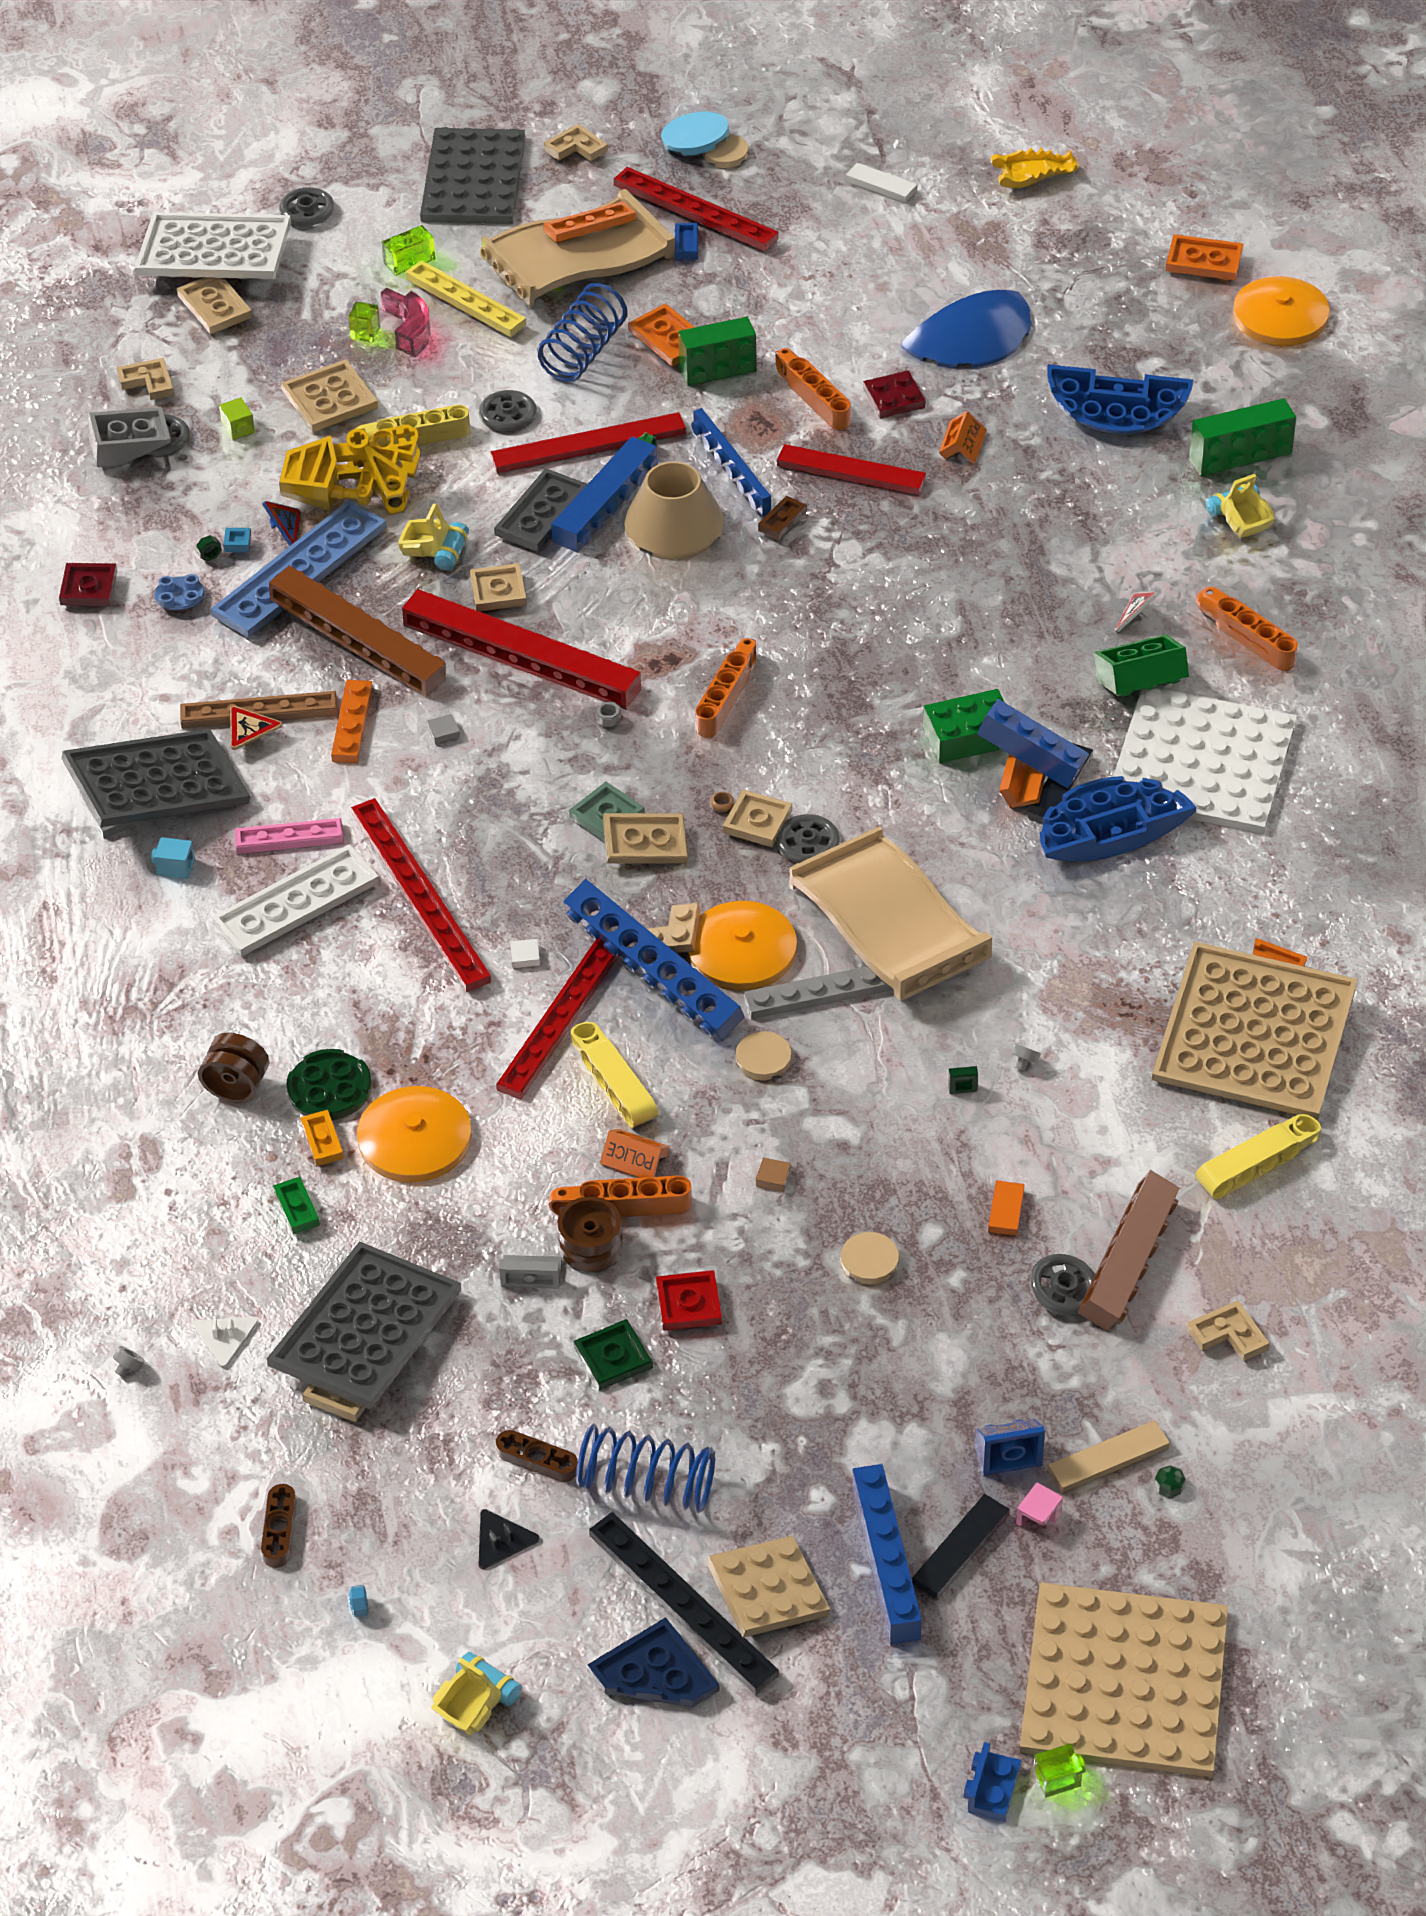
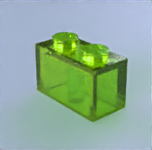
M423 225L381 241L383 262L395 276L404 273L420 260L428 263L436 259L434 237Z

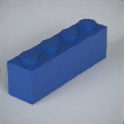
M997 699L986 714L977 735L1067 789L1079 774L1089 755L1088 752Z

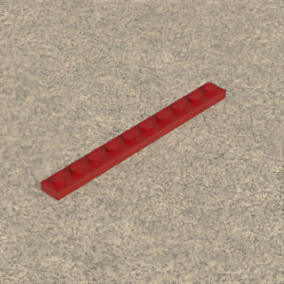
M376 798L352 806L351 812L354 819L465 991L469 992L491 983L490 973Z

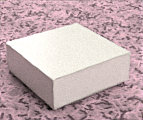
M537 939L510 941L513 968L540 966Z

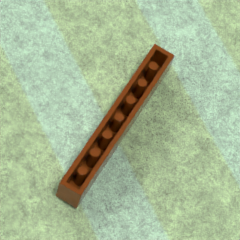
M289 565L269 582L271 601L425 698L446 680V663L440 657L429 653L421 645L413 643L400 632L389 628L381 620L365 613L360 607L352 605L341 595H336L323 584L317 583L306 576L302 571H298Z

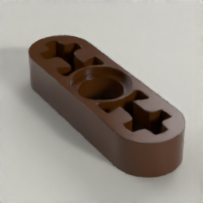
M514 1430L503 1431L496 1438L497 1454L504 1461L561 1482H568L576 1477L578 1459L574 1453ZM511 1443H515V1446H510L509 1449L505 1448V1445L509 1446ZM534 1451H541L546 1455L540 1461H533L529 1458V1455ZM565 1463L570 1464V1467L565 1466L564 1469H559V1466H564Z
M288 1484L273 1486L267 1496L261 1552L264 1563L273 1568L284 1566L289 1561L297 1501L294 1489ZM281 1496H286L283 1503L284 1510H279L278 1501ZM283 1520L287 1523V1526L280 1531H275L270 1527L273 1522ZM274 1541H279L280 1551L277 1552V1555H271L274 1552Z

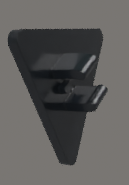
M487 1509L481 1510L478 1560L480 1569L494 1565L539 1542L538 1534Z

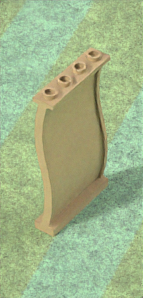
M626 189L618 191L615 199L600 207L624 201L636 212L635 221L606 228L602 231L588 233L584 236L570 238L563 242H555L543 231L545 222L556 219L533 221L503 231L490 239L486 235L482 236L480 255L505 280L506 284L517 293L520 299H523L529 306H533L534 300L537 297L567 283L628 272L647 265L662 256L666 260L673 258L675 237Z
M880 826L789 867L790 888L792 890L798 888L819 906L861 960L880 979L894 989V995L899 1001L992 958V937L986 931L980 934L966 923L945 901L916 863L895 843L883 835V829Z

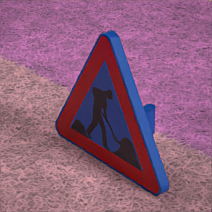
M270 501L263 502V507L271 517L269 518L271 528L274 529L277 526L288 545L291 546L298 540L301 511L298 508Z

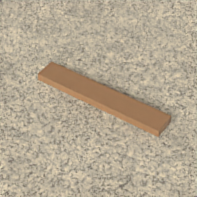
M336 691L180 704V723L182 729L230 725V708L232 706L278 721L338 716Z

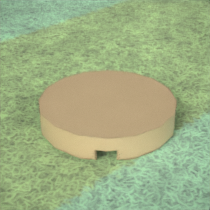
M729 134L726 140H722L715 145V149L703 153L707 163H714L715 167L733 168L739 166L744 159L748 158V144L740 136Z
M760 1031L751 1033L740 1041L736 1048L735 1058L740 1071L745 1076L754 1080L767 1081L772 1080V1077L778 1074L779 1076L785 1074L791 1064L792 1051L789 1043L782 1036L773 1032Z
M864 1232L856 1234L848 1239L841 1249L842 1269L849 1278L850 1276L855 1278L858 1283L875 1285L885 1282L898 1269L899 1251L896 1244L890 1238L880 1233Z

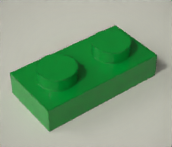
M300 1176L273 1185L274 1194L292 1235L320 1226L318 1215Z

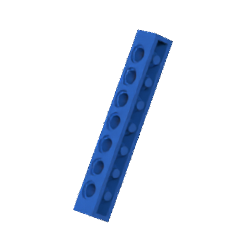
M587 879L563 901L568 910L566 915L576 925L579 923L583 924L586 927L584 930L592 939L597 940L599 938L605 943L603 946L613 956L620 955L628 969L632 972L638 970L643 975L642 979L651 988L657 986L662 990V996L670 1004L673 1005L676 1002L682 1007L680 1009L681 1012L691 1021L694 1019L698 1020L701 1023L700 1027L710 1037L716 1035L723 1041L745 1018L740 1005ZM599 911L596 915L589 916L592 912ZM618 926L615 931L608 932L610 928ZM637 942L634 947L627 948L629 944ZM657 958L653 963L646 964L649 959ZM676 974L673 979L665 980L667 976ZM696 990L694 994L685 996L688 991ZM715 1006L711 1012H704L706 1008Z

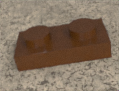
M786 495L758 523V531L779 541L807 513V505Z

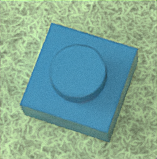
M226 528L223 542L224 552H249L252 536L251 528Z

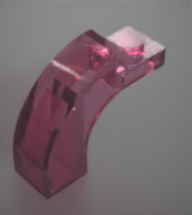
M386 287L380 292L382 311L404 321L394 330L396 349L416 357L425 349L431 337L428 306L419 295L412 291L404 296Z

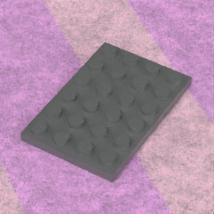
M435 128L420 211L421 222L513 224L525 143V130Z
M211 729L62 751L61 759L100 828L249 804L250 801L249 792Z
M359 1241L267 1357V1365L372 1410L461 1292V1283Z

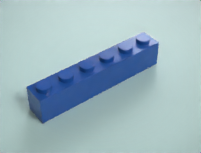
M631 436L551 523L552 542L577 553L584 545H587L591 537L603 528L610 516L617 512L620 505L630 498L632 492L638 486H641L647 473L658 465L657 446Z
M883 1463L852 1468V1490L889 1643L894 1645L921 1640L922 1620Z

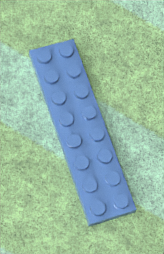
M349 499L211 608L212 616L247 638H250L285 610L270 600L269 582L290 565L296 570L302 571L317 583L384 531L387 528L386 520Z

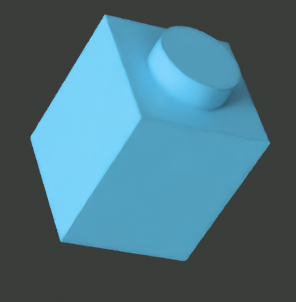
M161 837L157 848H153L151 861L155 864L157 875L188 879L195 861L192 841Z

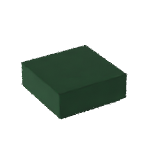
M977 1066L949 1068V1094L977 1092Z

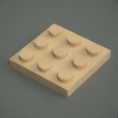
M347 359L281 383L283 393L312 432L378 408L377 399Z
M793 1536L708 1556L707 1566L743 1638L828 1617L830 1608Z

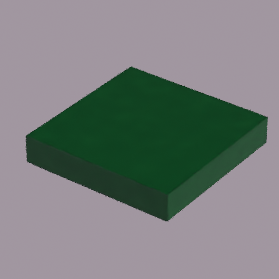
M627 1319L573 1341L574 1349L599 1391L653 1368L651 1358Z

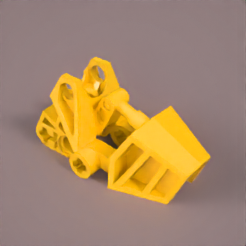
M410 425L378 430L373 434L372 442H369L367 432L359 428L353 429L347 434V443L333 444L330 435L286 451L279 481L281 496L331 511L336 499L352 498L357 499L360 505H368L375 491L389 515L404 512L410 497V491L406 489L408 477L415 479L420 463L418 431ZM405 434H409L411 437L410 441H406L404 438ZM394 436H396L398 444H394ZM380 438L390 440L389 445L386 447H380L376 442ZM338 462H348V464L337 465ZM353 479L358 483L357 489L345 488V486L340 485L339 480ZM398 497L402 500V504L397 508L389 506L388 501Z

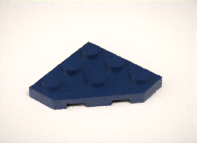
M666 1617L587 1664L588 1673L602 1691L609 1695L694 1707L720 1691L719 1683Z

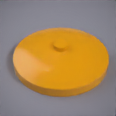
M1283 276L1261 278L1247 284L1236 295L1233 308L1234 320L1243 333L1259 342L1276 346H1292L1313 340L1325 330L1330 313L1328 300L1318 288L1306 281Z
M732 901L714 906L700 915L694 951L687 952L691 966L715 986L737 991L754 990L776 982L789 971L797 953V938L790 921L775 908L753 901Z
M408 1086L385 1093L366 1108L357 1127L358 1147L366 1164L381 1176L400 1182H423L448 1173L463 1160L469 1150L472 1138L471 1122L464 1106L449 1093L426 1086Z

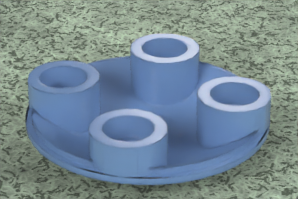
M195 574L173 578L163 576L158 580L159 585L154 591V598L157 604L170 610L191 608L200 603L205 595L204 586L199 582V577Z

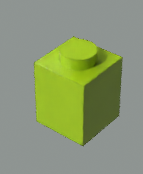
M242 397L219 404L221 423L232 440L255 433L253 414Z

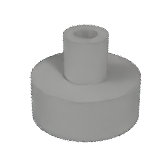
M1016 1043L1011 1052L1012 1055L1018 1057L1015 1068L1026 1071L1029 1061L1037 1064L1041 1055L1037 1051Z
M119 1346L113 1355V1359L119 1363L114 1372L121 1377H125L129 1370L139 1372L145 1362L140 1355L123 1346Z

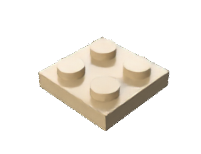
M520 563L470 569V579L477 611L527 605Z
M743 789L723 824V833L773 847L779 831L792 812V803Z

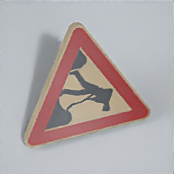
M232 706L230 708L231 749L237 750L282 727L281 721Z

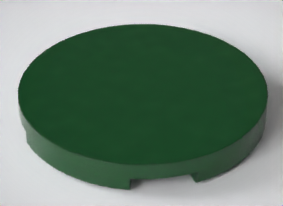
M322 1049L303 1057V1060L289 1072L286 1086L290 1103L299 1113L307 1116L328 1110L331 1120H337L355 1113L366 1103L371 1093L372 1082L369 1068L362 1059L359 1060L350 1054L344 1053V1050Z

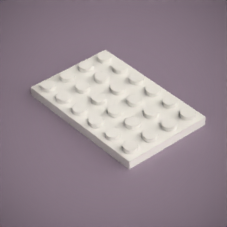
M153 212L135 265L136 275L147 277L275 279L291 226L290 215Z

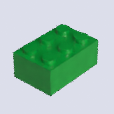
M748 316L678 331L679 368L687 386L757 371L756 333Z
M1167 634L1094 652L1098 682L1118 696H1128L1132 694V691L1139 689L1151 690L1163 683H1179L1181 679L1189 677L1186 647Z
M999 689L923 705V729L939 764L1001 750V748L977 735L986 714L997 699L1004 702Z

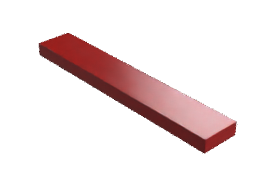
M788 444L783 445L777 458L778 467L915 495L920 494L926 480V472Z

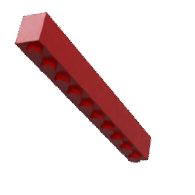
M417 589L402 607L403 624L407 628L601 701L614 702L627 710L641 691L640 671L481 613L475 609L446 600L432 593Z

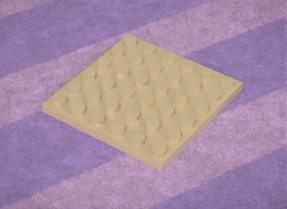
M1194 941L1154 1066L1152 1080L1291 1114H1305L1319 1120L1358 979Z
M1040 1582L1020 1753L1213 1777L1228 1605Z

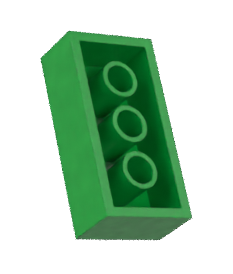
M1282 398L1195 419L1192 422L1189 458L1200 476L1290 455L1293 451L1296 415L1286 399Z

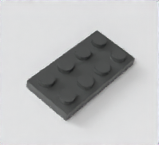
M545 468L495 526V536L538 552L552 535L551 523L584 489L587 483Z

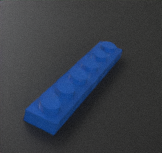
M702 408L694 410L693 422L691 423L694 434L696 436L699 435L705 448L713 453L718 465L724 467L729 479L734 480L742 495L745 494L751 507L756 509L762 517H765L771 511V495Z

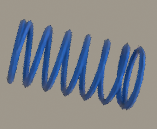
M591 283L584 288L576 301L571 304L569 311L565 312L561 320L556 322L554 329L548 332L546 339L539 343L537 358L549 375L564 382H574L580 379L582 373L586 371L589 364L594 361L596 355L601 352L603 346L609 342L611 336L616 333L618 327L625 322L628 316L627 306L620 294L610 286L601 283ZM593 287H602L613 293L622 308L620 320L614 307L606 298L595 292H588V290ZM592 295L604 301L612 310L614 322H609L604 313L594 304L586 302V296ZM581 305L585 306L588 313L594 319H596L600 323L606 324V326L597 324L594 319H592L589 315L585 314L581 309ZM589 307L596 310L604 320L596 316ZM573 314L581 315L588 323L594 325L599 335L589 333L586 328L576 322ZM570 315L571 320H566L567 316ZM566 323L575 325L582 333L586 334L591 344L583 343L574 334L569 332ZM600 328L606 329L607 334L603 335ZM558 333H564L574 342L578 343L584 354L575 352L572 347L562 342ZM593 338L600 339V343L595 344ZM551 343L561 345L566 351L576 357L578 363L569 362L560 357L554 351ZM547 344L552 354L558 360L567 365L579 367V370L568 373L553 367L545 358L543 347ZM585 347L592 348V353H587ZM580 357H584V358H585V362H584V363L581 362ZM547 366H548L551 370L557 372L558 374L565 375V376H569V377H572V378H563V377L557 376L556 374H554L553 372H551V371L547 368Z
M595 1423L588 1427L582 1441L577 1464L576 1480L580 1489L585 1487L586 1490H589L592 1487L598 1451L609 1432L612 1449L604 1482V1492L606 1495L610 1493L613 1486L619 1451L625 1439L629 1436L631 1459L623 1490L625 1498L631 1495L636 1463L644 1444L648 1440L650 1445V1468L643 1491L645 1503L650 1500L655 1469L663 1449L668 1444L670 1463L663 1494V1505L666 1507L670 1503L675 1472L687 1448L689 1453V1475L683 1496L682 1508L686 1511L690 1506L694 1478L700 1465L695 1488L694 1508L698 1514L704 1510L710 1494L715 1470V1452L712 1447L709 1448L707 1446L702 1449L695 1459L693 1447L688 1442L680 1447L675 1456L674 1444L669 1438L661 1442L656 1450L654 1439L649 1434L643 1437L636 1446L635 1436L630 1430L622 1434L617 1442L616 1433L611 1426L604 1429L600 1435ZM593 1432L591 1455L585 1477L582 1481L587 1445ZM708 1463L709 1469L707 1481L702 1496V1500L700 1502L703 1478Z

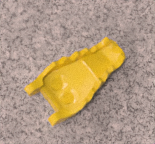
M1029 148L1027 151L1020 149L1008 155L994 154L990 158L992 165L1001 169L1003 174L998 177V181L1001 186L1006 188L1027 187L1046 178L1073 174L1079 170L1077 159L1070 150L1065 155H1059V153L1054 155L1052 150L1045 152L1043 148H1040L1038 152H1034L1032 148Z

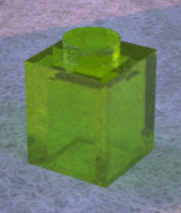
M355 301L348 316L351 339L374 342L380 329L378 305Z
M1071 1743L1034 1754L1033 1772L1045 1798L1081 1787L1082 1774L1086 1772L1082 1756L1075 1754Z

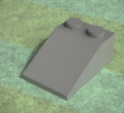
M162 407L89 413L88 435L96 467L120 466L171 443Z

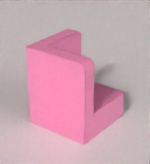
M1036 1483L1017 1508L1016 1524L1022 1527L1028 1518L1040 1525H1045L1048 1519L1056 1522L1062 1514L1063 1496Z

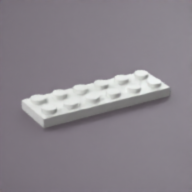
M348 844L212 916V923L242 957L379 884V876L355 849Z

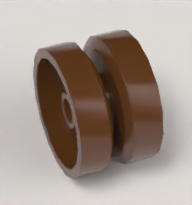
M232 1032L221 1033L214 1037L207 1055L197 1072L198 1079L202 1086L212 1095L228 1102L246 1103L252 1100L270 1064L269 1055L261 1045L251 1038Z
M594 1196L581 1197L569 1202L561 1210L557 1220L561 1257L569 1266L579 1271L596 1272L612 1266L620 1258L623 1250L622 1221L620 1212L613 1203L604 1198Z

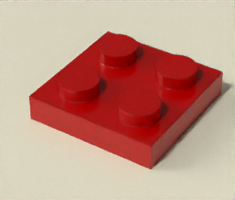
M714 1270L656 1276L663 1331L722 1324Z

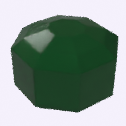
M211 535L201 538L196 545L197 554L206 561L217 558L222 551L219 540Z
M1169 1465L1159 1468L1155 1476L1154 1485L1159 1494L1171 1498L1181 1495L1185 1487L1186 1478L1181 1469Z

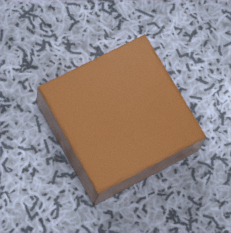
M763 1157L756 1177V1187L784 1192L791 1172V1163Z

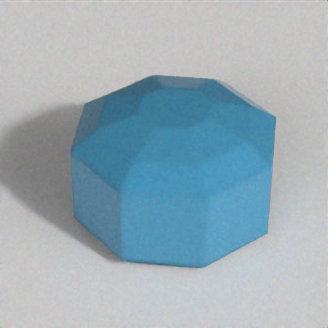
M363 1585L351 1586L348 1591V1605L354 1617L369 1614L366 1589Z

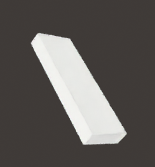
M858 162L846 174V182L906 203L917 191L916 183Z

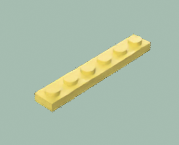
M422 260L405 271L408 281L509 337H512L526 326V318Z

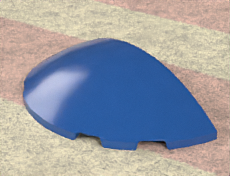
M990 290L972 294L953 302L925 320L901 343V348L921 361L925 357L935 360L940 367L956 368L958 364L971 363L973 368L993 364L1016 352L1021 347L1022 339L1025 335H1029L1031 329L1030 308L1024 297L1017 291Z
M1047 364L1048 385L1058 405L1070 417H1073L1083 425L1114 434L1144 432L1168 422L1186 404L1191 394L1194 380L1145 374L1144 380L1096 375V369Z
M1123 776L1089 781L1064 793L1062 801L1056 807L1050 806L1043 817L1042 832H1040L1041 848L1045 858L1060 861H1092L1114 857L1143 847L1171 832L1196 812V806L1179 790L1173 793L1164 789L1161 782L1153 779L1142 778L1140 782L1126 781Z

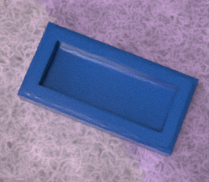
M675 223V260L698 259V223Z

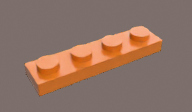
M624 201L545 222L543 231L555 242H563L570 238L584 236L588 233L602 231L606 228L635 221L636 212Z
M346 680L331 753L332 762L358 763L373 690L372 681Z

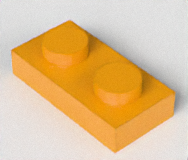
M328 1110L300 1117L316 1167L344 1159L343 1151Z

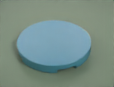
M694 112L669 122L662 130L661 138L664 148L669 152L673 150L682 152V155L686 156L698 155L715 149L717 143L728 138L730 129L727 119L721 114Z

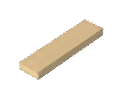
M1154 1420L1048 1464L1047 1471L1063 1494L1169 1449L1170 1442Z

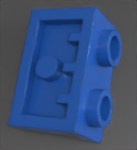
M984 1742L981 1753L975 1752L971 1771H975L973 1780L967 1779L963 1798L968 1799V1813L1005 1822L1020 1772L1021 1760L990 1752L991 1743Z

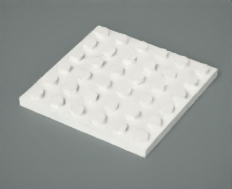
M1162 688L1141 689L1113 777L1123 776L1126 781L1140 782L1142 778H1148L1161 782L1164 789L1173 793L1179 790L1196 806V812L1188 819L1264 834L1295 729L1297 715Z

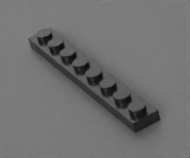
M611 1512L589 1529V1536L755 1695L779 1677V1669L745 1637L743 1638L739 1631L617 1515Z

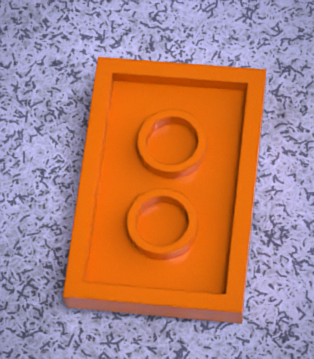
M1173 234L1166 262V271L1236 281L1244 243Z
M666 303L628 323V331L672 367L679 363L678 331L694 328L692 324Z

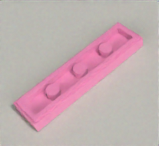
M342 818L235 828L237 854L343 844Z

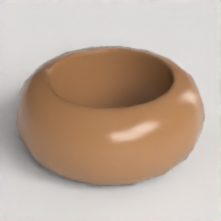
M717 792L711 797L710 806L718 813H726L733 808L734 798L727 792ZM719 800L728 801L724 805L717 804L716 802Z

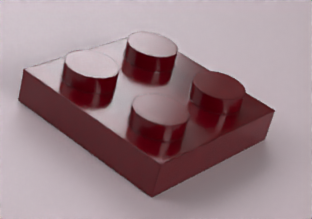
M909 370L863 381V389L880 419L926 408V400Z
M66 563L59 594L60 605L111 606L117 576L116 563Z

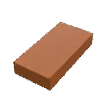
M996 1180L988 1232L1017 1236L1025 1184Z

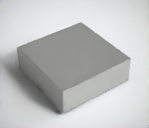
M452 714L427 720V727L435 744L460 738V731Z

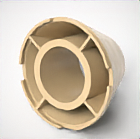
M672 461L658 464L647 473L627 510L624 525L629 541L637 549L641 550L643 548L650 551L652 556L657 558L684 559L707 551L711 548V543L717 538L720 539L724 530V515L698 471L689 464Z

